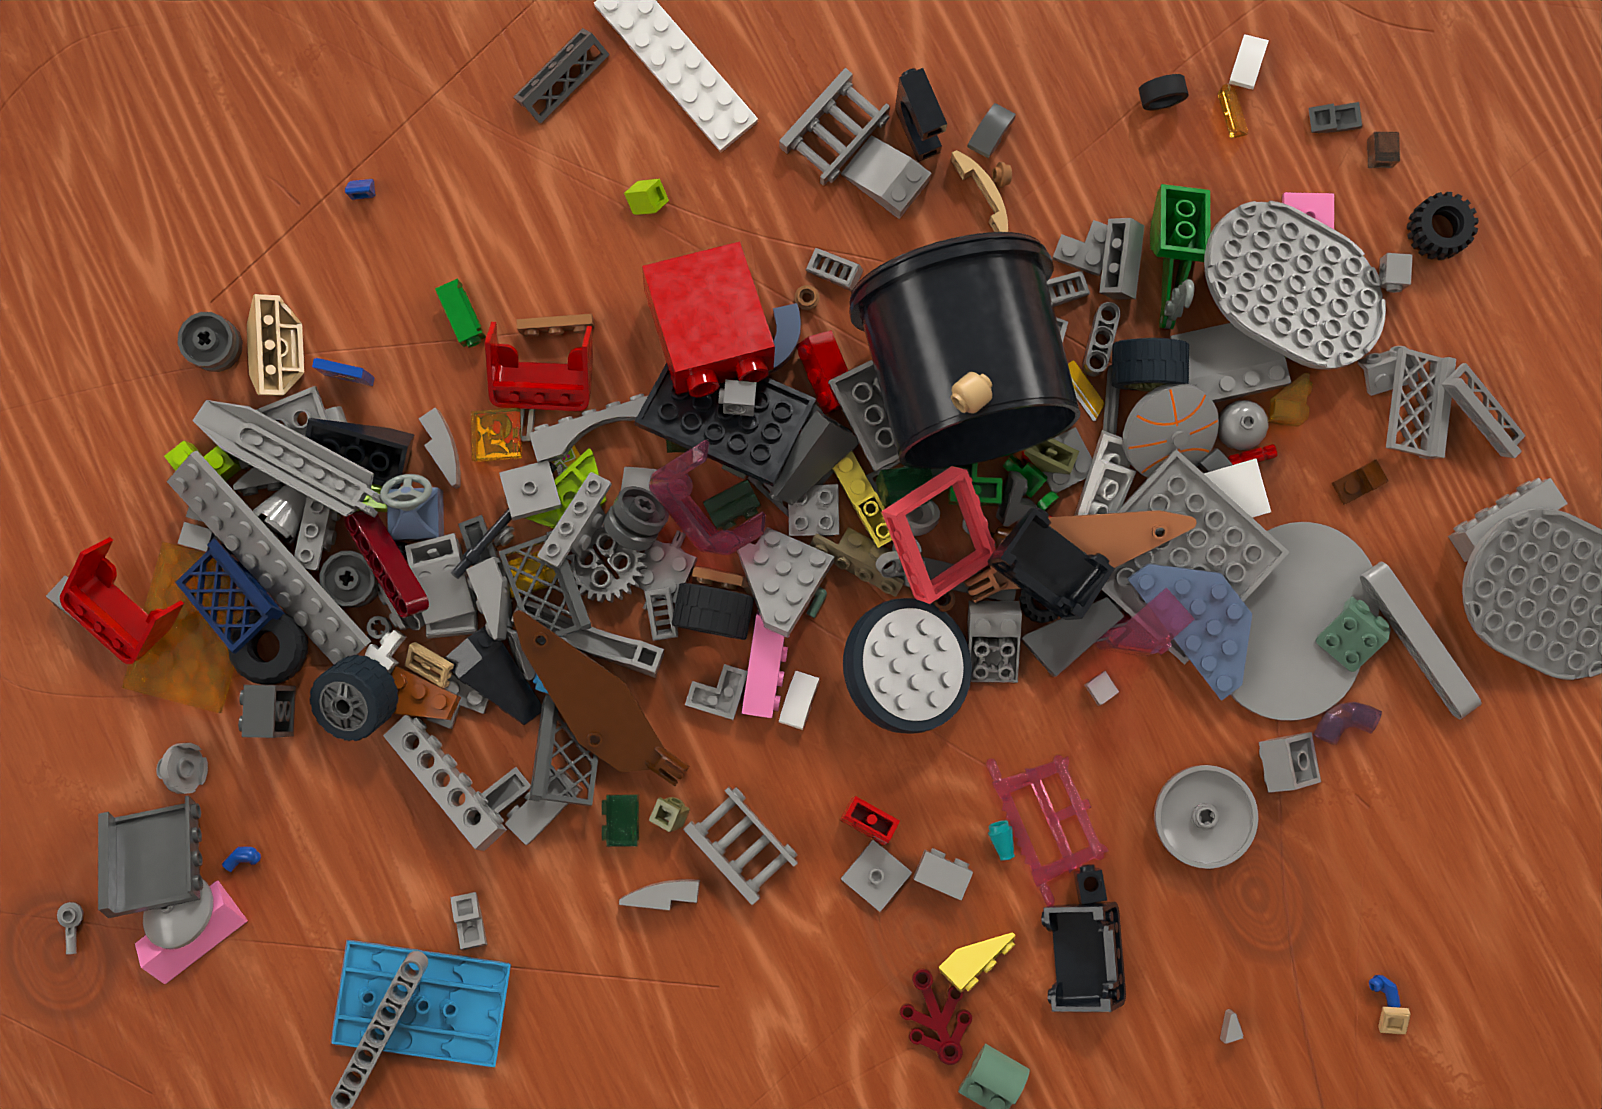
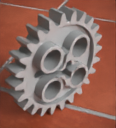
M604 523L599 529H596L591 537L589 547L583 550L580 556L573 553L566 557L571 561L569 565L571 571H573L577 587L580 588V594L585 596L588 593V599L592 601L597 596V601L603 603L606 596L607 600L612 603L614 595L622 600L623 591L631 595L630 586H639L635 579L637 577L644 578V575L639 570L647 568L641 562V560L647 558V555L637 550L628 549L618 544L615 540H613L612 547L605 550V542L612 538L605 530ZM596 544L601 554L608 558L607 562L618 573L619 579H616L613 572L604 566V560L595 552L593 545ZM593 555V562L585 566L586 557ZM627 558V566L619 569L621 559ZM603 574H607V582L603 585H600V577Z

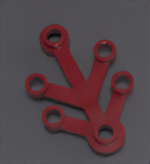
M925 968L917 969L913 973L912 981L914 986L922 991L931 1017L915 1010L914 1006L909 1003L901 1006L900 1015L904 1020H913L937 1031L940 1041L924 1035L920 1028L911 1029L909 1039L913 1044H921L937 1051L940 1061L944 1064L954 1065L962 1058L963 1049L960 1041L966 1027L972 1022V1015L966 1009L960 1010L956 1016L958 1023L950 1037L947 1025L957 1002L963 998V992L960 993L959 997L953 998L951 997V991L956 988L953 985L950 986L947 991L948 999L942 1012H940L931 988L933 984L931 972ZM925 974L927 976L926 982L920 983L917 980L918 976ZM907 1007L912 1009L910 1016L903 1014V1010ZM964 1013L969 1015L967 1022L960 1021V1016ZM914 1032L921 1033L922 1036L919 1040L912 1038ZM947 1047L954 1048L955 1051L953 1055L949 1056L945 1054V1050Z

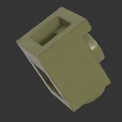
M659 797L649 821L668 832H672L683 827L690 808L686 807L680 799L674 797L663 799Z

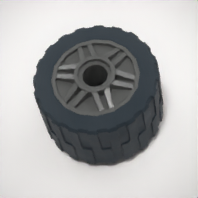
M347 656L322 673L314 681L309 698L312 713L316 717V721L327 733L332 734L338 739H344V741H359L372 734L395 712L398 703V689L395 685V680L386 667H383L377 660H373L368 656Z

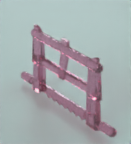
M1056 755L1053 762L1034 768H1024L1025 772L1004 779L1001 778L1002 775L996 761L990 758L986 761V765L992 779H994V782H992L993 787L1003 801L1002 810L1007 812L1006 819L1011 820L1010 826L1014 829L1013 837L1018 838L1017 846L1022 847L1021 855L1026 856L1025 864L1030 865L1036 887L1040 886L1039 890L1046 905L1053 906L1055 899L1046 882L1067 870L1070 874L1073 869L1093 858L1102 860L1104 852L1108 851L1105 845L1099 843L1086 810L1091 808L1088 798L1081 801L1067 768L1069 766L1068 756L1063 758L1061 755ZM1059 773L1072 805L1055 813L1041 780ZM1032 784L1063 857L1042 867L1010 794ZM1076 814L1090 846L1072 853L1059 821Z

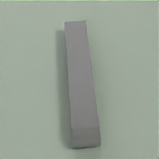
M1381 561L1360 576L1362 585L1449 711L1457 719H1462L1482 704L1481 699L1390 567Z
M413 951L409 953L399 967L331 1096L330 1102L334 1109H351L360 1095L428 967V958L423 952ZM409 963L416 964L419 970H413ZM397 985L405 986L407 992L401 991ZM386 1007H392L396 1013H390ZM375 1028L381 1029L384 1035L378 1034ZM363 1050L370 1051L373 1056L366 1055ZM352 1072H358L361 1077L354 1076ZM341 1093L347 1094L350 1099L344 1098Z

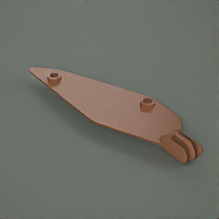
M1160 510L1048 518L1051 521L1050 527L1087 555H1096V553L1104 555L1109 559V564L1114 568L1195 528L1197 524L1196 519L1192 516ZM1157 528H1163L1162 534H1155ZM992 566L963 581L966 587L971 586L968 588V592L970 595H975L972 598L974 603L1001 590L1021 589Z

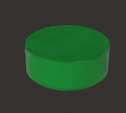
M1051 491L1036 506L1044 511H1048L1060 497L1054 491Z

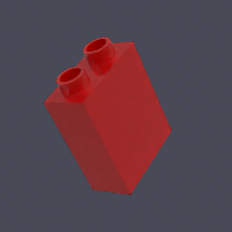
M740 241L642 266L644 292L676 395L689 391L693 397L707 396L715 392L719 388V383L725 382L726 379L759 382L767 377L769 370L774 369L775 345Z

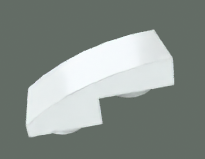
M1244 34L1229 84L1254 89L1269 40Z
M795 671L780 714L779 723L803 730L811 710V703L820 683L818 677Z

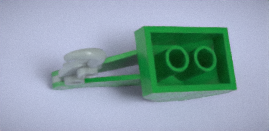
M1161 184L1157 191L1150 226V249L1157 257H1163L1160 328L1173 330L1177 317L1182 316L1183 306L1189 308L1192 302L1194 282L1187 278L1192 261L1204 262L1205 249L1211 234L1210 190ZM1174 259H1180L1170 301Z

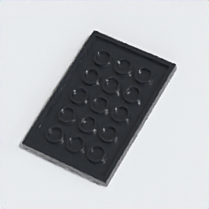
M666 363L634 421L635 426L773 487L798 435L816 404V398L766 377L756 382L754 416L724 414L723 404H719L720 388L725 389V382L719 383V388L707 396L693 397L689 391L676 395Z

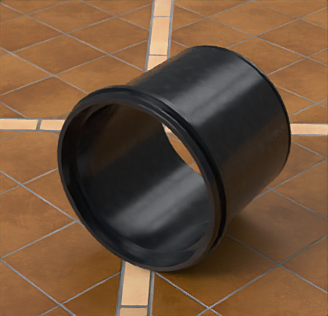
M988 232L935 242L885 262L865 275L853 288L849 301L850 319L857 329L865 332L899 461L902 465L914 469H944L951 466L960 467L1001 458L1056 437L1073 426L1080 418L1081 413L1047 284L1054 271V265L1051 255L1047 252L1045 246L1035 237L1014 232ZM969 372L986 375L993 385L991 387V401L974 414L962 413L951 400L952 386Z

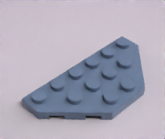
M1147 563L1127 578L1221 701L1242 686L1252 613L1221 573Z

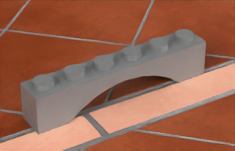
M638 394L630 397V401L623 404L620 401L607 404L606 409L601 411L591 409L583 412L581 417L575 419L569 416L558 420L559 424L550 427L548 424L535 427L534 432L529 433L537 462L545 460L552 462L565 458L570 449L584 435L600 426L617 421H635L648 396Z
M527 600L524 608L526 612L536 616L541 605ZM544 606L539 618L553 623L557 612ZM560 614L556 625L566 629L574 626L571 618ZM512 616L511 623H512L513 627H515V624H514V621H513V616ZM541 623V624L544 625L546 628L550 629L549 626H547V625ZM594 627L561 637L581 652L656 678L664 657V649L640 640L608 633Z

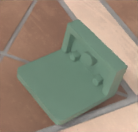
M1351 596L1345 602L1342 613L1317 636L1316 643L1349 671L1355 672L1389 640L1391 628H1389V624L1385 619L1380 616L1376 617L1371 613L1366 603L1362 600L1357 601Z

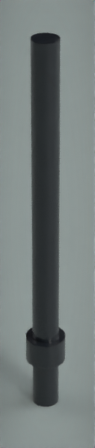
M549 462L553 474L557 467L552 462ZM509 508L478 543L463 554L462 561L451 572L456 579H459L466 569L471 565L474 566L480 560L481 553L512 520Z

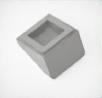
M1106 671L1084 684L1098 706L1119 693Z
M1230 1009L1225 1011L1220 1040L1225 1044L1242 1039L1244 1036L1236 1013Z

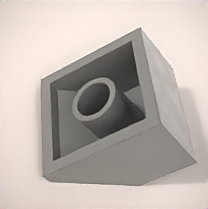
M1312 732L1259 742V755L1263 762L1264 781L1267 785L1268 793L1296 790L1321 782Z

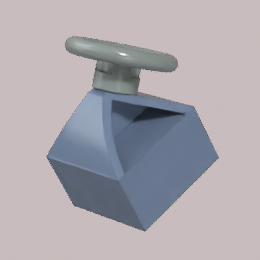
M416 474L399 475L383 485L380 497L387 505L388 532L394 542L426 541L444 536L443 490L438 487L432 488L428 479ZM403 483V486L399 489H391L395 485ZM412 483H420L424 488H413Z

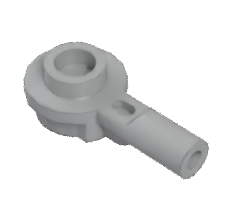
M74 902L63 904L57 912L59 923L65 927L66 954L77 953L76 926L81 924L84 916L81 906Z

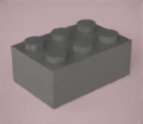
M244 685V690L240 692V705H243V715L240 716L238 723L242 737L278 738L294 736L296 686Z

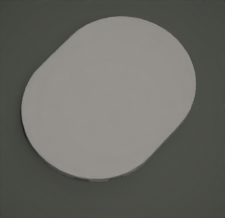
M1253 201L1242 204L1226 214L1212 230L1207 241L1204 256L1205 276L1210 293L1223 315L1237 329L1250 338L1301 365L1329 370L1348 366L1362 358L1374 347L1382 333L1386 315V302L1382 297L1381 280L1375 267H1371L1363 256L1365 253L1343 234L1292 206L1275 201Z
M1549 508L1523 510L1499 521L1477 543L1464 572L1462 587L1463 604L1471 627L1478 637L1492 649L1551 677L1574 680L1601 674L1602 529L1569 513Z
M1312 522L1288 523L1267 531L1290 553L1244 601V604L1252 613L1243 683L1242 686L1230 695L1247 710L1269 719L1290 721L1306 719L1321 714L1339 702L1353 685L1360 668L1355 672L1349 671L1316 643V638L1342 613L1345 602L1351 596L1357 601L1362 600L1366 603L1370 612L1376 617L1379 614L1378 606L1360 581V576L1373 567L1366 554L1352 539L1342 532L1329 526Z

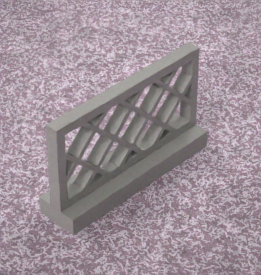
M1398 348L1386 448L1418 455L1419 458L1423 459L1445 458L1452 397L1441 384L1455 371V358H1441L1406 348ZM1406 356H1409L1415 365L1410 370L1405 365ZM1427 361L1431 362L1429 375L1423 367ZM1416 371H1418L1423 380L1418 385L1411 376ZM1404 381H1407L1411 388L1407 395L1402 390ZM1425 385L1427 387L1426 400L1420 392ZM1414 395L1420 404L1415 410L1408 401ZM1402 405L1408 413V416L1403 420L1399 415ZM1422 410L1424 411L1423 425L1417 416ZM1411 420L1417 429L1412 435L1406 427V424ZM1400 430L1405 441L1401 444H1396V435ZM1419 435L1421 436L1420 449L1414 441Z

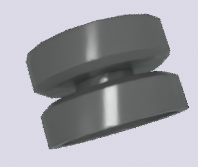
M199 312L191 315L183 322L178 332V346L181 354L192 364L209 372H221L229 369L238 361L242 353L243 340L239 330L231 322L213 312Z
M629 486L619 492L614 500V505L606 513L603 523L607 533L618 544L631 550L642 551L649 549L658 537V533L668 522L669 512L667 506L654 493L641 487Z
M340 551L330 556L323 564L319 574L320 586L338 605L344 607L358 608L366 606L374 601L380 591L379 582L362 554L354 551ZM351 576H354L353 582H349Z

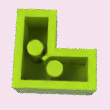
M182 441L164 457L176 471L186 458L196 450L198 451L194 444ZM216 446L203 457L225 482L241 470L237 458L225 452L219 446Z

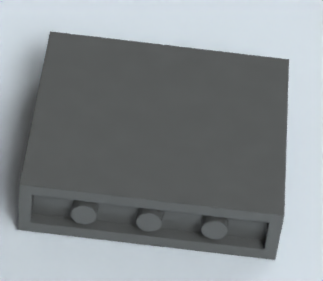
M189 795L185 796L184 804L120 817H113L109 812L98 814V910L107 918L200 900V890L203 889V880L199 867L203 863L202 854L199 851L202 833L198 827V819L201 818V808Z

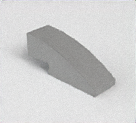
M434 408L419 418L432 438L424 446L451 486L457 489L461 486V471L456 444L443 415L437 408Z
M515 767L482 794L488 800L486 805L490 810H495L500 814L529 790L531 785L518 768ZM479 812L474 817L475 825L481 820Z
M679 879L650 884L621 897L619 905L670 910L672 908V900L697 903L700 880Z

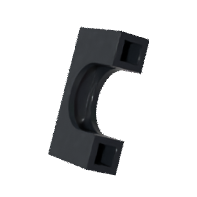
M916 68L909 69L899 77L895 111L916 160L920 162L941 153L942 145L938 134L946 131L947 122L924 68L918 70Z

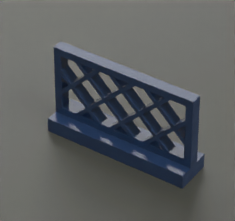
M214 538L207 544L210 549L175 583L230 651L236 654L272 618L277 620L284 612L220 540ZM214 557L217 561L216 572H206L207 563ZM205 576H215L214 589H204ZM221 576H229L231 578L230 589H220ZM192 577H199L196 590H190L186 585ZM229 593L228 607H218L219 594ZM236 593H243L245 595L244 606L234 607ZM203 594H213L211 607H204L202 605ZM217 611H227L226 624H218L216 622ZM234 611H243L242 624H232ZM250 611H258L262 616L255 624H249ZM232 629H241V638L233 643L231 640Z

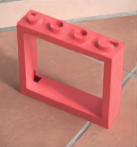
M951 466L881 511L915 599L931 604L989 565L987 561L996 550L994 546L995 541L988 529V521L980 507V499L972 485L973 480L966 469ZM952 485L975 551L930 580L906 515Z

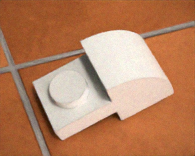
M393 630L392 633L388 631L380 641L381 647L370 644L365 656L380 662L391 674L394 667L399 664V662L392 658V655L405 640L406 636L397 630Z

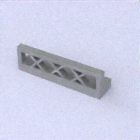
M1462 363L1441 385L1500 456L1516 458L1522 452L1517 444L1526 435L1466 363ZM1463 373L1468 377V385L1462 378H1459ZM1474 392H1480L1483 395V404ZM1489 410H1495L1497 412L1498 421L1492 416ZM1504 428H1510L1515 436L1511 439Z

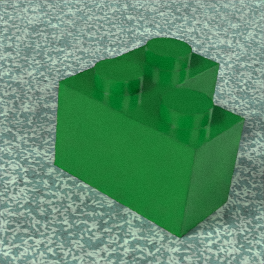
M978 463L958 467L966 469L972 478V485L981 502L980 506L999 507L1001 505L1002 478L977 477ZM951 485L949 487L948 504L959 505Z

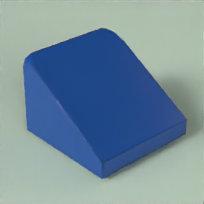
M374 180L350 181L345 187V193L352 200L375 197Z

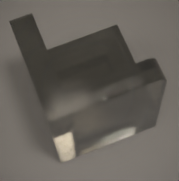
M1374 132L1367 139L1368 168H1393L1400 162L1399 132Z

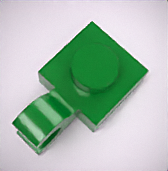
M1013 454L1003 464L1007 471L1020 472L1027 480L1026 494L1030 498L1048 479V476L1032 463L1028 462L1023 466L1020 460Z

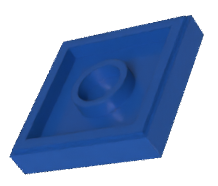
M314 358L312 367L325 376L373 386L374 376L363 368L320 358Z

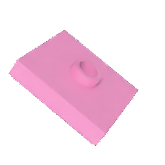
M1284 193L1282 195V203L1292 206L1334 229V194Z

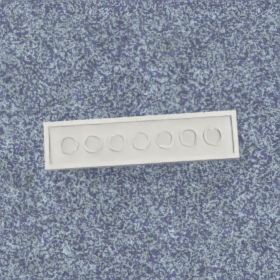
M596 0L594 2L596 9L720 153L758 122L755 114L656 0Z

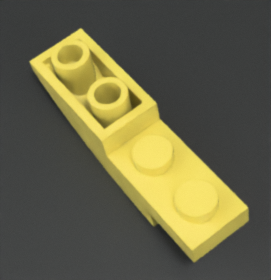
M851 450L832 469L866 530L879 548L892 540L881 512L885 507Z

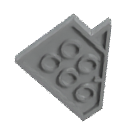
M769 527L765 529L756 545L736 537L735 548L764 627L788 638L834 563V556Z

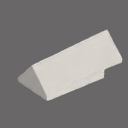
M1103 430L1101 431L1074 516L1116 513L1122 507L1136 473L1135 470L1129 468L1131 464L1125 456L1122 437Z

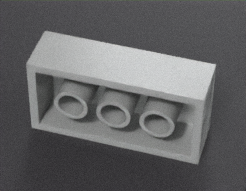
M1536 478L1533 481L1529 480L1518 486L1516 492L1511 495L1506 494L1496 500V505L1490 508L1486 507L1474 514L1476 518L1468 522L1466 520L1453 528L1455 532L1448 537L1464 562L1469 560L1475 546L1485 533L1504 518L1533 508L1559 510L1568 504L1552 479L1541 480Z

